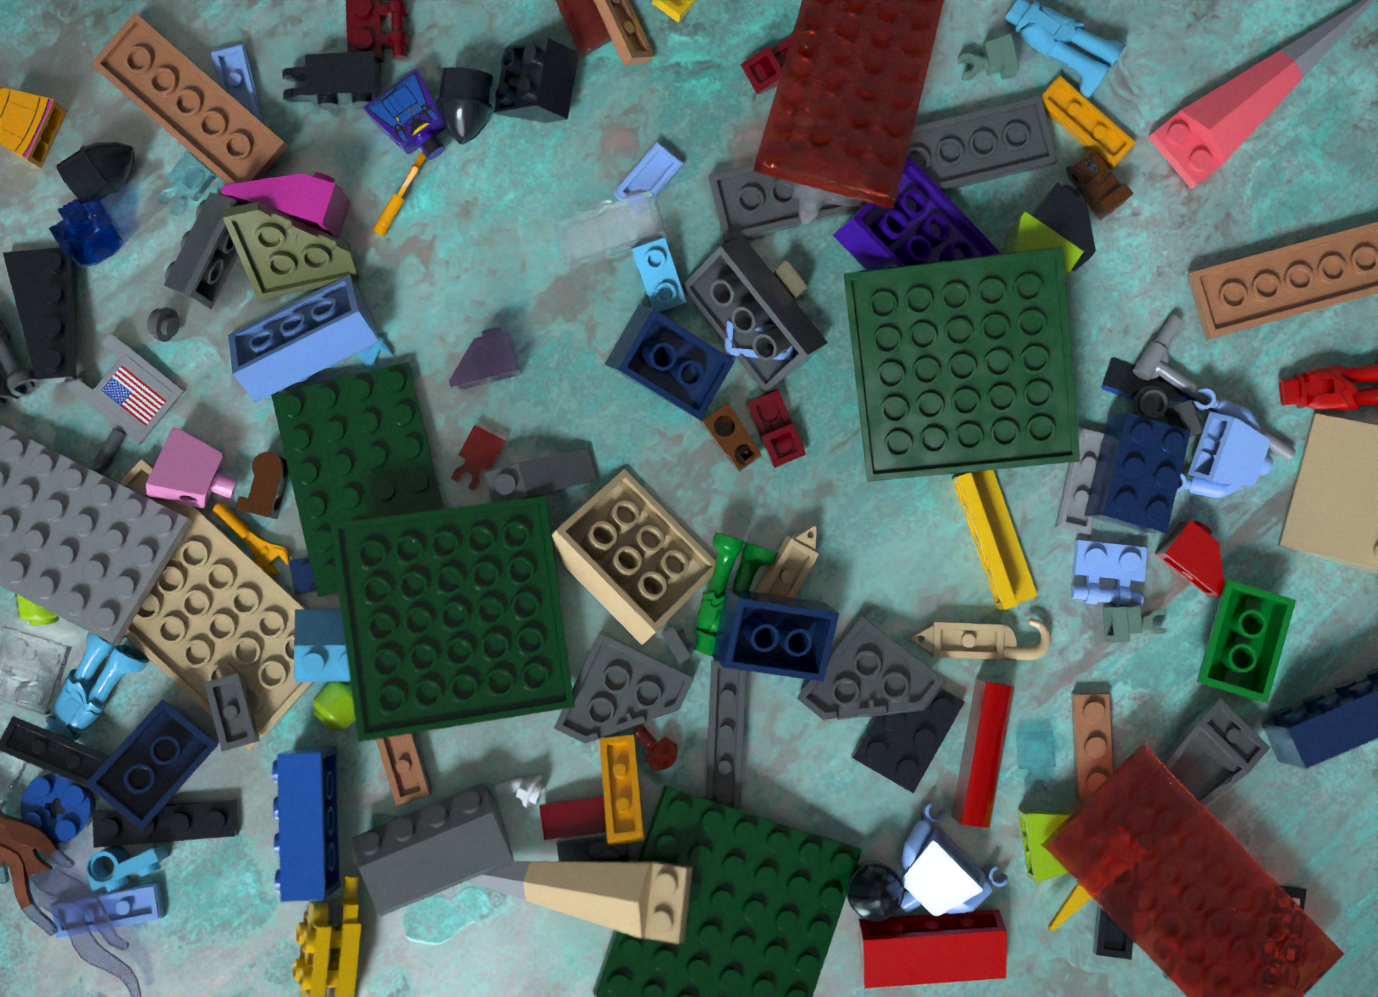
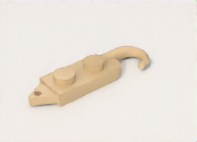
M809 525L792 537H785L777 551L775 561L769 565L755 592L795 598L819 556V553L816 552L815 525Z
M1028 619V625L1034 626L1039 630L1041 634L1040 642L1036 646L1031 647L1017 646L1013 630L1003 624L932 622V626L910 637V640L929 651L931 657L1030 661L1039 659L1046 654L1051 645V634L1043 622L1036 619ZM919 636L923 637L922 642L918 641Z

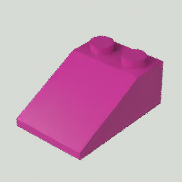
M315 172L314 176L298 173L223 185L221 193L226 197L237 200L241 205L260 202L336 238H339L350 205V200L342 192L343 189L334 183L335 179L319 172Z

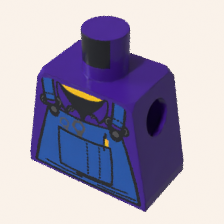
M417 69L363 107L372 122L407 155L421 148L426 157L432 160L441 155L445 150V146L437 137L438 134L445 130V124Z

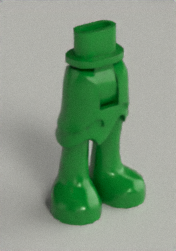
M715 532L713 537V546L717 550L716 564L707 591L703 592V598L701 599L697 615L698 628L694 632L698 635L694 650L710 656L713 653L727 581L735 559L740 554L742 548L741 561L732 587L733 589L749 591L757 570L761 566L773 564L777 555L776 552Z

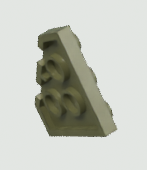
M260 202L223 209L222 218L258 301L325 287L351 274L354 280L359 279V269L349 243Z

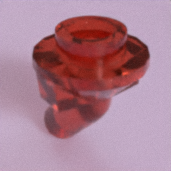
M643 724L633 731L634 736L648 751L644 758L650 765V768L654 771L668 769L674 764L677 759L678 749L674 741L663 737L658 742Z

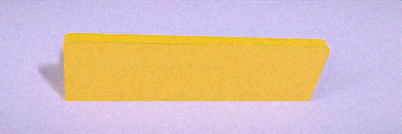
M994 470L969 472L953 478L952 482L997 610H1005L1017 606V603L1035 598L1037 592Z

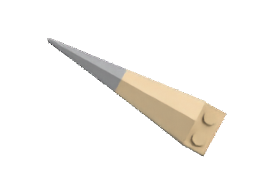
M513 861L467 881L639 938H650L676 944L683 943L685 940L692 867L664 862Z

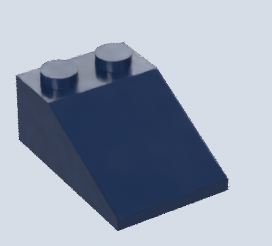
M638 305L606 360L605 365L684 412L701 420L735 361L655 309Z

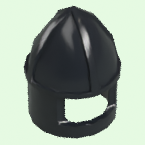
M448 67L441 70L440 93L437 103L440 109V116L448 133L458 144L464 145L476 138L487 123L490 111H492V105L489 104L490 87L493 86L492 74L461 67Z
M96 142L88 146L83 145L80 147V150L57 164L56 168L72 193L84 206L90 209L111 193L116 194L119 192L118 189L127 181L134 165V148L131 145L119 142Z
M866 860L857 864L847 884V899L851 908L860 917L869 921H884L892 917L900 909L904 898V887L899 875L886 864L877 860Z

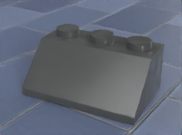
M210 192L207 199L199 204L196 210L197 219L191 231L189 230L184 234L180 244L181 251L176 261L171 262L166 270L165 287L212 309L238 257V252L222 218L223 209L241 205L237 200Z

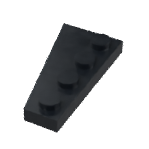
M71 246L3 252L35 379L41 384L76 381L77 252Z

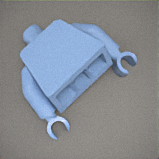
M1203 388L1196 390L1206 395L1207 403L1202 405L1199 402L1192 401L1194 408L1197 410L1212 408L1216 410V413L1209 412L1188 475L1193 476V479L1185 478L1181 473L1177 492L1185 488L1190 489L1192 494L1222 498L1239 491L1241 486H1254L1259 474L1266 475L1273 468L1272 457L1266 455L1270 446L1269 438L1260 433L1261 427L1251 410L1224 398L1222 401L1217 400L1216 395L1211 389Z
M929 802L922 808L923 821L918 820L904 844L900 865L903 869L901 881L907 889L904 890L901 907L906 912L912 913L922 904L934 916H939L944 912L949 914L971 912L992 893L991 888L993 886L1002 887L1006 885L1008 877L1001 874L996 880H993V872L1000 865L990 863L982 871L939 827L933 830V823L941 822L945 818L946 813L942 809L936 819L931 818L929 809L934 802Z

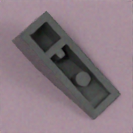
M588 447L524 461L484 473L492 503L546 496L598 480Z

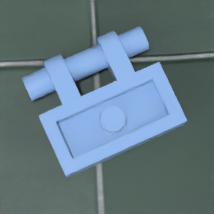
M1075 540L1072 575L1085 576V586L1073 585L1071 598L1084 600L1085 604L1096 605L1098 602L1115 603L1116 607L1142 606L1144 594L1143 592L1131 591L1130 582H1145L1148 547ZM1099 578L1116 579V589L1100 588Z

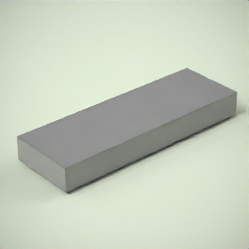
M1078 427L1080 462L1068 463L1055 528L1084 535H1091L1095 518L1084 515L1104 436L1102 431Z

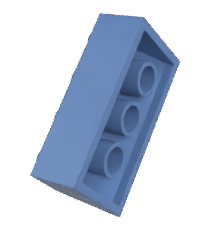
M351 274L228 335L232 374L255 403L264 398L272 397V394L279 393L280 390L296 382H303L311 375L327 367H333L340 363L341 360L357 352L365 351L373 344L379 342L375 322ZM310 313L319 327L312 326L308 322L307 317Z

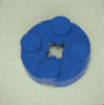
M54 773L34 779L26 788L20 804L21 820L44 829L57 844L73 839L84 832L92 822V812L96 810L94 795L89 793L87 787ZM59 798L61 799L60 805L66 807L65 812L58 813L56 816L53 814L50 806L51 803Z

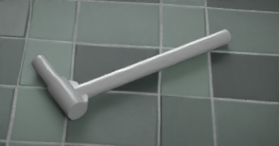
M1171 315L1156 340L1150 342L1132 372L1140 379L1146 381L1160 376L1202 405H1205L1207 403L1206 395L1196 391L1203 388L1167 364L1169 359L1166 348L1183 323L1179 317ZM1209 408L1211 411L1216 413V410ZM1261 427L1260 433L1270 440L1269 449L1286 461L1291 460L1296 450Z

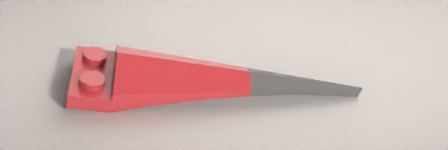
M1375 0L1360 1L1191 103L1154 131L1148 139L1187 185L1193 189L1227 161Z

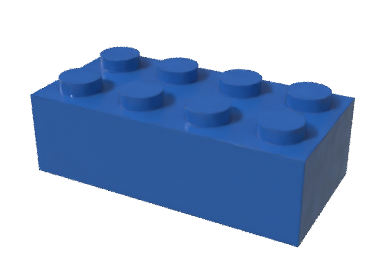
M337 746L298 747L277 754V760H274L272 765L273 781L278 782V796H275L273 801V814L275 818L279 819V833H276L274 837V852L276 855H279L280 869H277L275 873V889L277 892H280V902L325 900L341 887Z

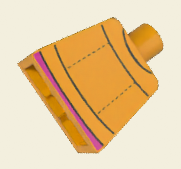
M3 87L0 89V144L41 169L68 111L51 98Z

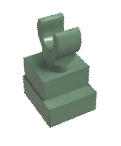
M1012 34L985 41L981 50L982 56L964 53L959 56L957 64L969 63L972 66L971 71L963 72L961 77L963 81L973 79L977 73L986 70L987 75L1000 72L1001 79L1003 80L1015 77L1020 67Z
M1103 607L1105 641L1112 643L1130 642L1129 634L1143 633L1142 630H1147L1152 634L1166 633V628H1156L1153 625L1154 617L1165 615L1166 612L1164 610H1150L1144 616H1141V607Z

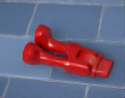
M1378 361L1368 365L1342 367L1337 364L1309 369L1304 373H1294L1293 377L1280 378L1278 386L1281 405H1296L1298 409L1308 407L1319 410L1338 409L1347 411V409L1357 410V405L1378 406V387L1357 389L1352 384L1378 381Z

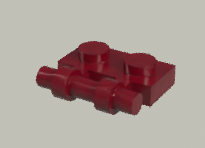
M345 0L347 52L374 51L379 61L384 62V49H392L393 59H406L409 34L405 32V17L408 16L407 3L404 0H390L387 4H382V0ZM383 19H391V32L388 34H383Z

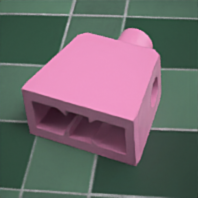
M172 427L146 482V497L191 507L205 508L212 492L232 498L239 479L221 473L224 455L220 451L186 432Z

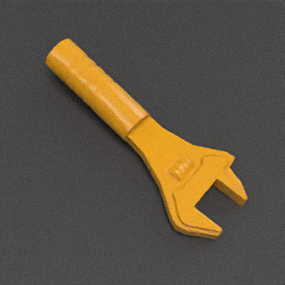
M423 152L419 153L410 172L407 173L406 180L398 194L393 193L382 214L372 230L383 237L386 235L405 199L401 197L409 183L414 180L426 158Z
M222 501L213 507L212 512L249 545L256 557V561L267 572L274 575L279 574L277 569L271 564L278 556L289 565L290 555L285 546L271 543L259 537Z

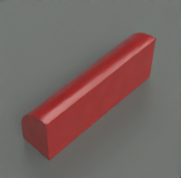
M979 679L975 680L951 816L962 825L990 828L1014 686Z
M999 909L953 914L943 913L939 916L932 914L896 916L884 921L858 919L860 960L864 988L1006 978L1007 930Z

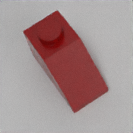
M1191 520L1179 522L1155 555L1208 597H1220L1224 586L1219 542L1210 536L1212 534L1211 529L1198 520H1194V522Z

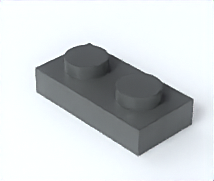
M240 672L204 682L221 751L260 741L243 673Z

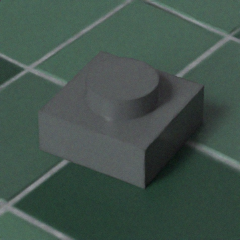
M1192 400L1172 406L1165 412L1168 424L1191 431L1190 437L1203 433L1201 416L1198 410L1194 408Z
M673 626L661 633L679 664L691 658L688 650L694 646L684 629L677 632Z

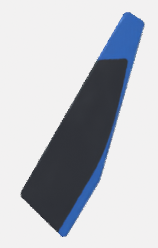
M1111 358L1101 389L1127 399H1133L1139 389L1152 385L1163 389L1169 401H1196L1160 376L1149 381L1140 379L1132 372L1135 365L1116 358Z

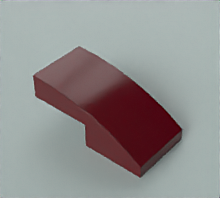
M799 31L772 49L768 46L740 65L756 94L759 95L798 76L819 62L802 32Z
M777 388L745 402L774 468L806 455L796 427L789 417Z
M604 795L547 802L539 805L544 840L607 832Z

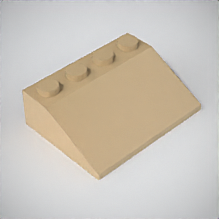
M1317 413L1313 414L1278 546L1378 575V425Z
M625 469L557 528L551 536L554 556L641 645L712 577L716 560Z

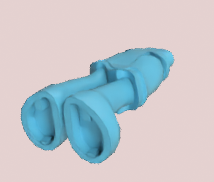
M1017 0L1005 17V20L1016 26L1015 32L1018 34L1021 32L1024 41L1037 52L1042 53L1045 57L1057 59L1077 72L1081 77L1080 92L1088 99L1095 93L1106 74L1110 72L1127 46L1119 40H1105L1083 30L1085 28L1084 23L1077 22L1076 19L1064 16L1049 7L1041 6L1037 1L1031 4L1027 0ZM1072 42L1092 54L1097 61L1070 47Z
M88 632L85 654L77 670L72 669L65 679L63 688L54 702L51 716H48L45 720L48 724L46 729L71 740H77L81 733L86 731L99 717L101 711L105 708V701L118 680L125 673H138L147 666L149 659L146 655L130 646H116ZM109 654H111L106 666L104 667L102 673L100 674L99 678L95 683V681L91 679L93 674L95 673L99 665L102 663V661Z

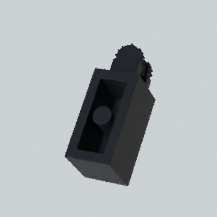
M374 51L305 55V66L289 67L282 71V79L291 82L306 81V87L284 90L283 100L288 102H312L314 106L325 110L337 109L339 105L352 104L354 107L363 108L382 94L381 63Z

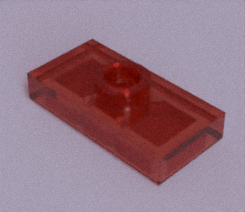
M555 0L581 56L585 57L612 41L593 0Z

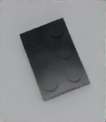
M941 689L923 711L874 716L851 757L914 793L965 701Z

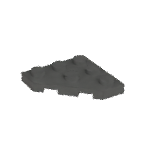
M861 616L830 655L824 682L810 680L797 699L825 722L923 711L943 688L946 681Z
M599 633L572 689L575 707L562 710L554 729L586 744L657 717L673 713L680 709L694 677Z

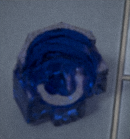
M98 197L84 204L78 199H74L73 202L63 205V208L57 209L63 220L58 222L57 225L48 228L59 244V247H61V250L69 258L73 259L79 268L101 263L115 255L124 243L119 234L120 228L105 204Z

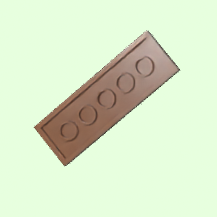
M136 13L129 18L91 63L95 69L227 184L260 180L289 146Z
M1378 222L1187 274L1206 340L1378 294Z

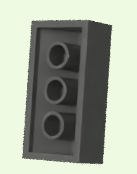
M743 235L720 245L681 286L724 342L725 338L727 339L728 337L726 333L727 320L732 321L734 326L731 341L732 348L754 350L759 358L747 357L741 353L739 354L740 356L736 357L765 393L769 392L804 365L828 343ZM764 324L775 325L766 331L755 330ZM793 345L792 361L773 359L783 352L786 353Z
M485 783L352 837L358 869L380 916H384L514 861L498 801Z

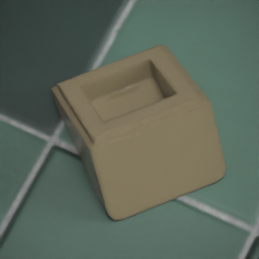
M784 261L773 274L791 297L797 301L805 295L808 284L790 261Z

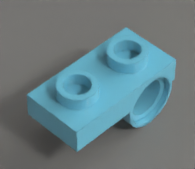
M661 236L632 246V254L651 308L661 312L687 303L665 237Z
M165 843L132 858L125 848L110 846L90 856L86 864L87 879L92 891L106 886L109 892L129 883L127 875L138 871L140 877L160 869L159 861L170 856ZM105 856L112 859L114 863L113 872L105 869L103 864Z

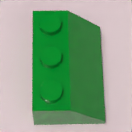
M1225 579L1197 682L1249 700L1268 703L1296 600Z

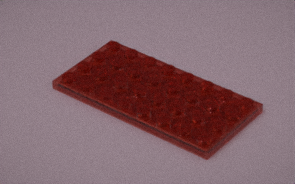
M802 0L753 171L893 209L898 195L944 0Z
M1141 744L1042 844L1043 848L1186 997H1303L1344 955L1340 948L1145 745Z

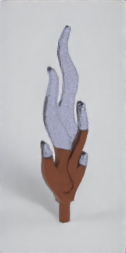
M0 810V884L3 885L10 881L9 867L16 899L21 910L32 922L43 929L49 936H53L58 932L57 926L39 906L49 911L68 933L72 945L80 958L120 978L127 986L131 997H142L139 981L131 967L100 945L86 923L84 915L90 917L98 932L109 945L120 950H126L130 946L126 940L117 934L100 898L89 886L80 880L52 867L38 854L37 849L44 853L53 863L66 869L75 865L74 861L59 848L47 831L19 818L9 816Z

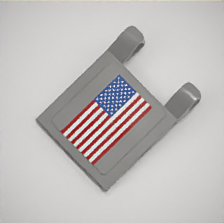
M106 333L100 342L108 350L120 357L94 389L80 377H76V381L65 382L64 385L134 441L142 444L185 391L130 348L118 336Z

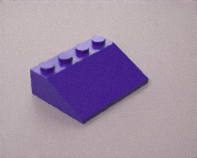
M910 157L833 234L865 270L1001 254Z

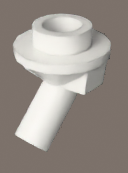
M539 774L533 777L529 776L526 779L520 777L497 783L495 791L498 797L516 793V796L521 799L523 806L527 808L531 803L536 805L540 801L546 785L542 784L543 776Z

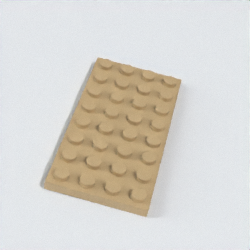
M141 459L119 484L146 497V482L153 466L147 460ZM151 499L187 517L192 523L124 636L211 717L213 716L204 682L242 672L260 738L258 742L244 745L248 751H252L315 683L294 682L295 609L308 608L199 508Z

